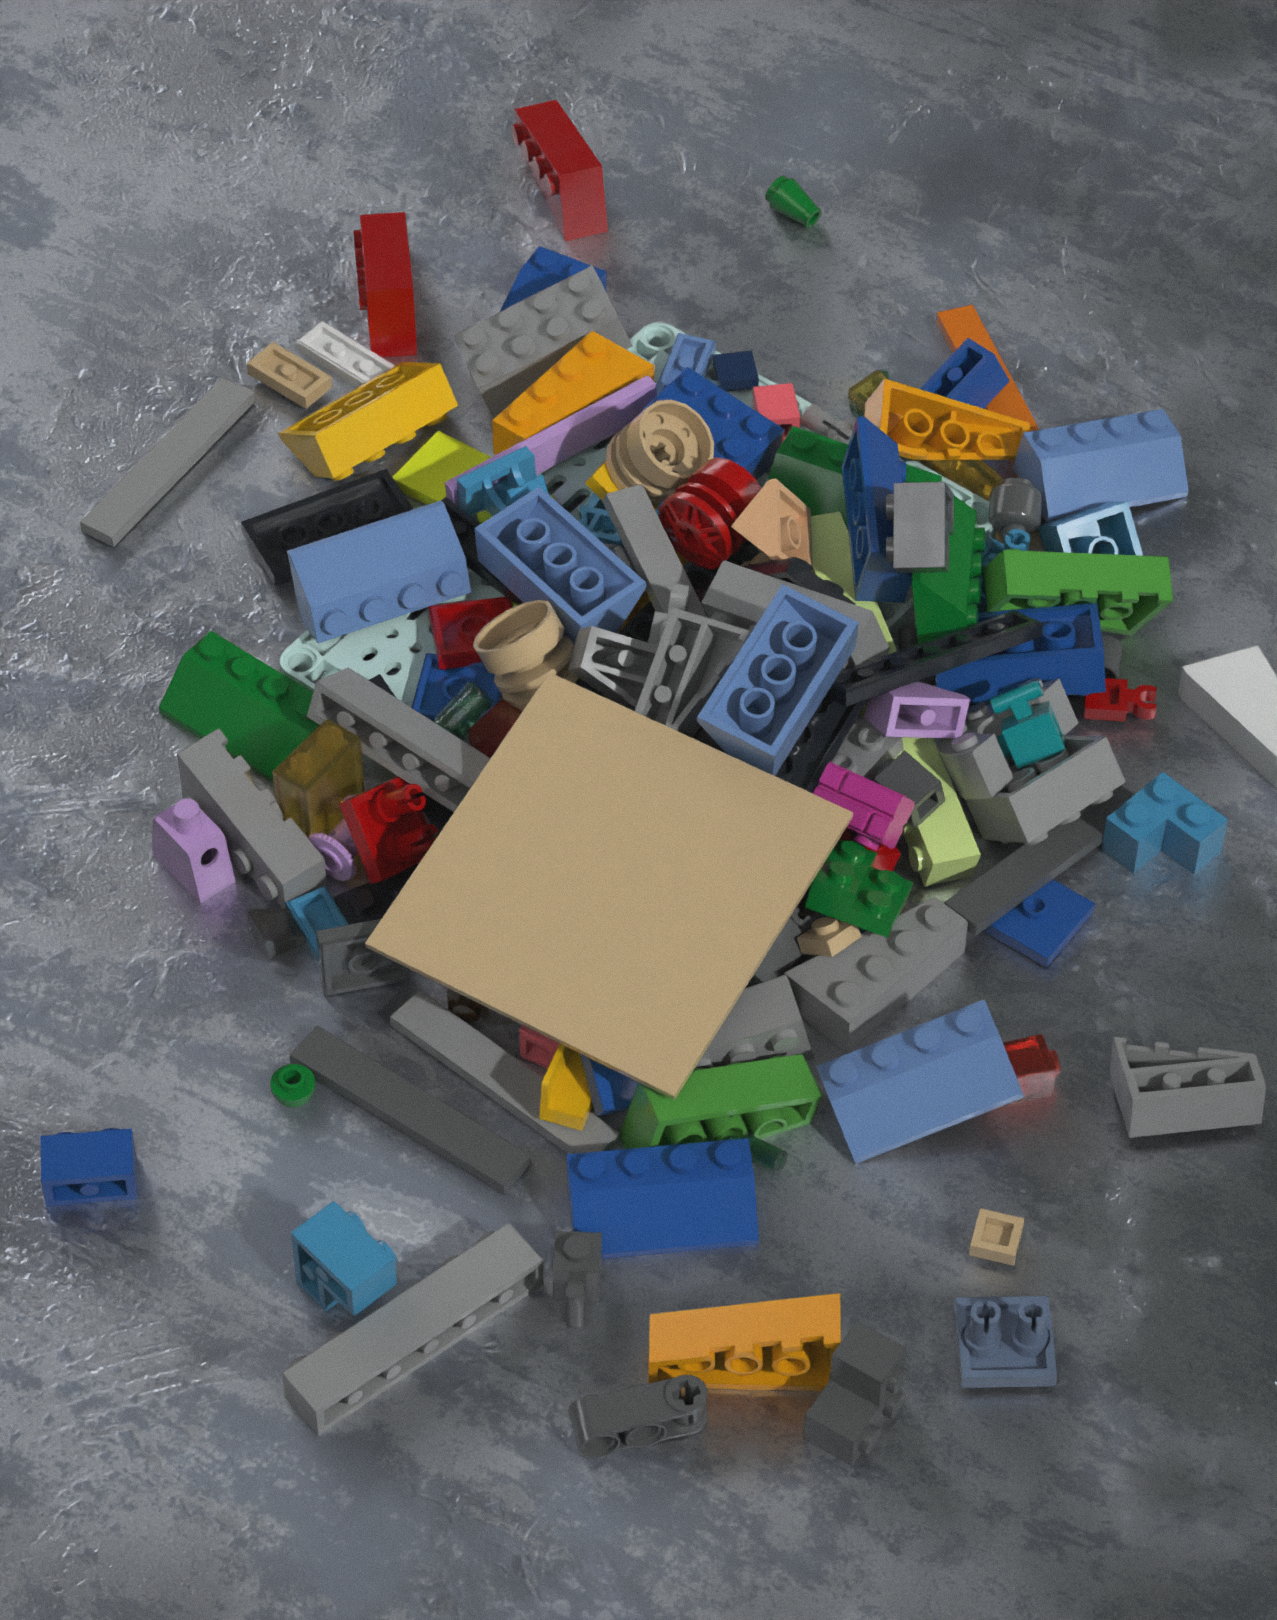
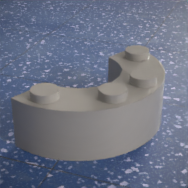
M1038 677L1020 684L1018 687L1035 680L1039 681L1044 695L1029 701L1030 705L1034 707L1049 701L1064 735L1078 724V720L1059 678L1042 683L1041 678ZM979 703L968 708L962 736L956 739L941 738L939 740L937 749L960 798L966 800L990 799L1014 780L1008 766L1013 757L1009 759L1004 757L997 740V735L1002 734V719L1014 715L1012 709L995 714L991 704Z

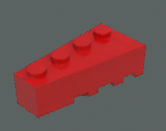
M557 99L514 109L516 123L511 124L514 144L520 146L565 242L608 232L602 165Z
M405 212L360 215L361 229L353 230L359 308L360 310H367L370 350L382 358L417 355L413 281Z

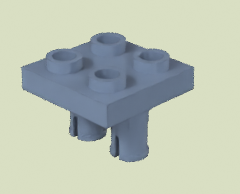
M1049 1296L955 1297L954 1310L961 1388L1056 1386L1057 1371Z

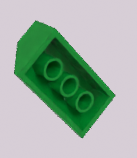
M792 426L776 452L768 480L776 478L811 509V516L840 511L848 530L842 476V463L848 444ZM906 464L905 483L924 482V479H932L935 482L942 481V476Z
M924 479V482H935L932 479ZM955 495L954 535H949V572L913 573L912 575L918 644L978 623L977 604L973 603H980L981 598L979 578L983 577V555L978 552H985V528L977 527L976 511Z
M211 630L182 656L159 706V713L201 739L219 728L228 739L225 748L233 759L241 755L252 771L284 791L291 788L341 740L307 717L313 692Z

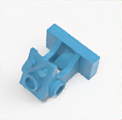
M524 446L457 478L459 507L469 515L485 508L493 517L539 486L548 493L544 476L542 474L536 476L535 455L527 446ZM507 475L506 479L492 485V481Z

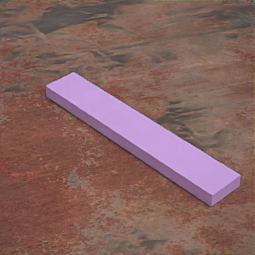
M647 375L446 481L447 498L459 507L457 478L524 446H527L535 455L536 475L621 431L657 396L656 383ZM507 475L492 481V485L506 479Z

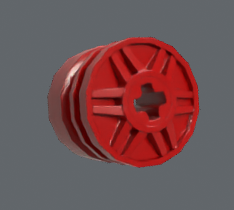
M716 457L706 461L691 475L687 483L680 485L673 494H670L659 507V519L672 546L685 559L699 567L707 569L719 568L723 560L728 561L730 556L734 555L743 543L748 542L731 526L762 487L744 467L729 459Z

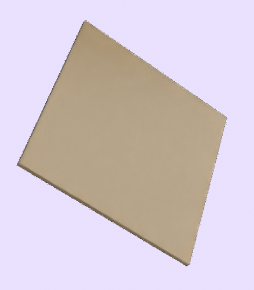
M549 672L378 923L365 945L366 948L675 1100L853 818V812Z

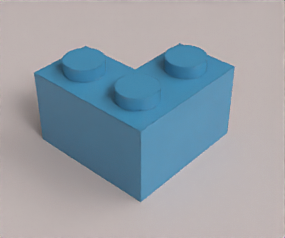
M1161 772L1106 818L1101 850L1133 874L1161 851L1191 873L1196 874L1222 852L1228 819L1166 773Z
M332 1201L291 1232L296 1283L325 1312L340 1303L353 1316H356L397 1285L395 1264L397 1263V1258L391 1247L383 1240L377 1242L366 1231L364 1223L353 1211L346 1212L335 1201Z

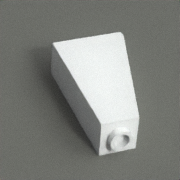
M1253 646L1182 666L1178 690L1181 700L1277 788V676L1259 646Z

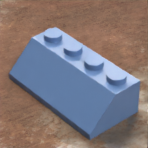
M1164 409L1025 432L1022 434L1013 464V469L1017 476L1031 481L1033 486L1041 492V514L1046 522H1051L1106 502L1128 501L1129 507L1184 498L1187 497L1189 492L1181 435Z
M540 486L475 528L478 561L523 603L535 600L549 601L565 628L563 636L569 637L574 646L579 629L594 626L618 633L646 589V582Z
M442 501L287 551L301 622L317 643L471 593L466 557Z
M782 584L697 716V722L728 755L775 776L854 651L859 622Z
M985 999L817 1066L855 1164L1024 1098Z

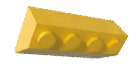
M401 362L278 434L281 441L315 477L331 478L332 481H338L350 476L354 472L353 467L357 464L372 462L385 454L384 449L393 443L397 445L413 439L417 435L415 431L424 425L433 426L444 421L447 418L446 413L457 407L458 403L440 363Z

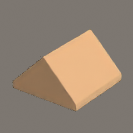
M776 478L770 479L731 527L773 561L797 557L812 566L811 509Z

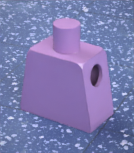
M184 798L156 815L153 819L152 853L200 904L235 883L225 836L222 830L199 808L196 801Z

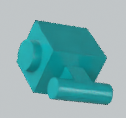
M1038 680L990 698L995 714L1012 709L1014 715L1002 719V734L997 735V740L1006 759L1013 757L1017 769L1065 751V737L1050 702L1047 701L1034 707L1030 705L1029 701L1044 695Z

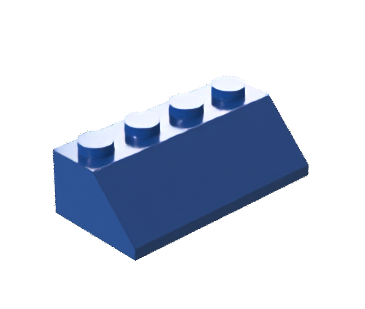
M857 417L842 463L855 601L904 603L909 588L912 586L913 573H898L893 568V562H887L886 539L887 537H894V525H892V520H887L886 497L887 494H894V483H905L906 463L905 461H899L898 444L866 417Z
M1097 603L1017 609L1015 611L1042 623V637L935 675L936 687L965 695L970 699L969 703L990 702V698L1013 690L1023 682L1038 677L1041 678L1042 683L1059 678L1066 695L1085 696L1092 693L1106 692L1104 648ZM1013 610L978 613V623Z
M749 1138L566 1154L567 1192L572 1231L602 1233V1259L759 1245L755 1179Z

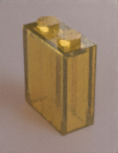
M327 718L272 771L275 798L282 811L283 821L291 817L307 838L317 832L328 836L341 822L344 816L339 803L348 795H358L365 791L360 737Z

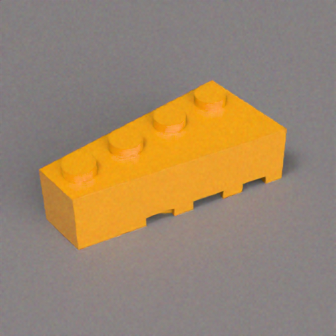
M591 331L492 420L493 454L497 455L647 375L654 381L655 365Z
M840 1293L650 1314L648 1384L675 1378L680 1375H692L701 1379L707 1389L822 1391L830 1380L832 1354L841 1343Z

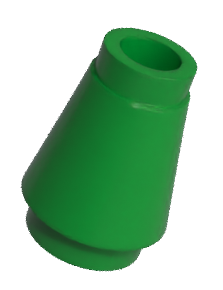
M780 176L771 184L765 195V199L770 203L771 209L803 224L807 228H810L817 222L822 212L794 178L788 179L785 176Z

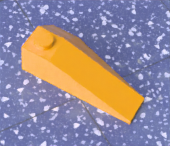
M885 378L865 404L864 417L898 444L899 456L912 460H1015L1022 434L1030 431L1029 422Z

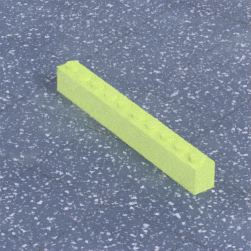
M840 511L811 516L812 572L821 579L832 581L842 587L844 590L843 595L856 603L855 605L873 611L890 648L888 654L897 652L878 603L875 601H855L849 535ZM867 702L859 714L862 717L865 715ZM902 737L904 749L894 759L905 750L941 781L945 796V802L916 829L908 823L903 826L901 836L905 837L909 846L911 867L915 872L919 871L924 886L972 877L981 853L933 738Z

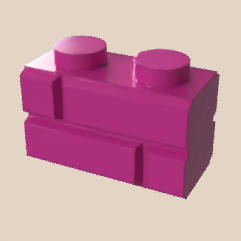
M832 762L826 765L819 780V786L813 792V794L853 812V818L846 828L856 832L853 839L855 842L874 851H877L880 844L890 849L896 846L903 832V826L907 823L915 806V802L908 797Z

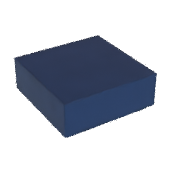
M752 350L713 355V367L718 387L724 391L753 389V387L758 386L759 377Z

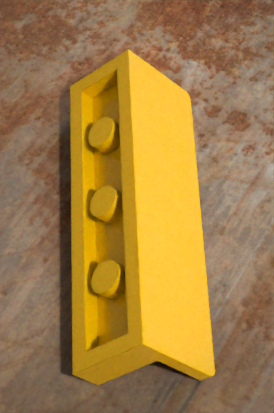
M559 1044L542 1080L539 1119L582 1131L593 1108L592 1098L580 1053Z

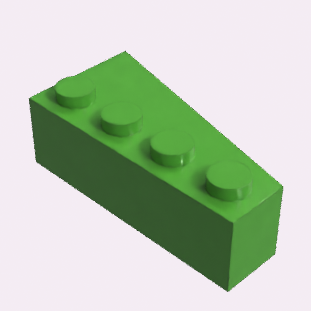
M1008 549L1000 552L984 567L987 612L1097 603L1101 631L1132 636L1173 602L1169 557Z
M803 1054L785 1057L773 1056L766 1060L746 1063L734 1062L727 1066L708 1069L695 1068L675 1100L638 1082L620 1131V1140L624 1149L744 1139L745 1136L753 1134L756 1140H760L811 1124L823 1095Z

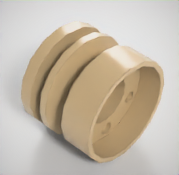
M672 399L656 401L613 436L607 447L606 465L611 480L619 490L642 484L652 505L656 506L670 494H673L680 485L687 483L691 475L706 461L713 459L714 441L710 429L703 418L687 404Z
M529 601L510 608L485 625L475 637L473 646L488 672L496 674L494 683L499 691L502 692V696L510 709L524 710L549 672L574 684L579 679L568 671L574 644L569 637L563 636L565 628L549 601Z

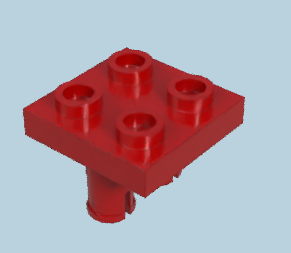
M399 776L339 803L371 884L383 881L421 862L437 838H433L432 834L439 832L435 825L427 824L422 812L426 804L425 795L421 797H416L415 795L422 792L421 787L415 783L409 784Z

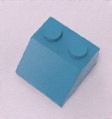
M1128 501L1106 502L1042 524L1038 528L1044 552L1143 556Z

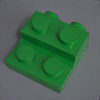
M839 839L807 889L810 892L805 907L888 938L909 898L914 882L903 879L893 871L874 868L876 852L865 849L858 842Z

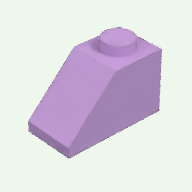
M917 681L869 698L864 718L885 737L956 739L963 734L970 699L965 695Z

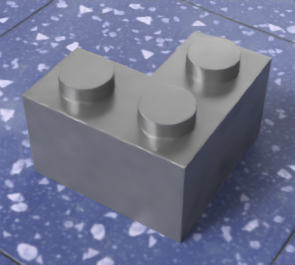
M945 482L894 483V494H887L886 497L887 520H892V525H894V537H887L886 539L887 562H893V568L898 573L949 572V535H954V493Z

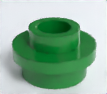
M288 1064L280 1067L273 1073L270 1080L273 1096L287 1107H299L305 1104L313 1095L316 1086L315 1077L311 1070L299 1064ZM289 1082H298L296 1084H287Z

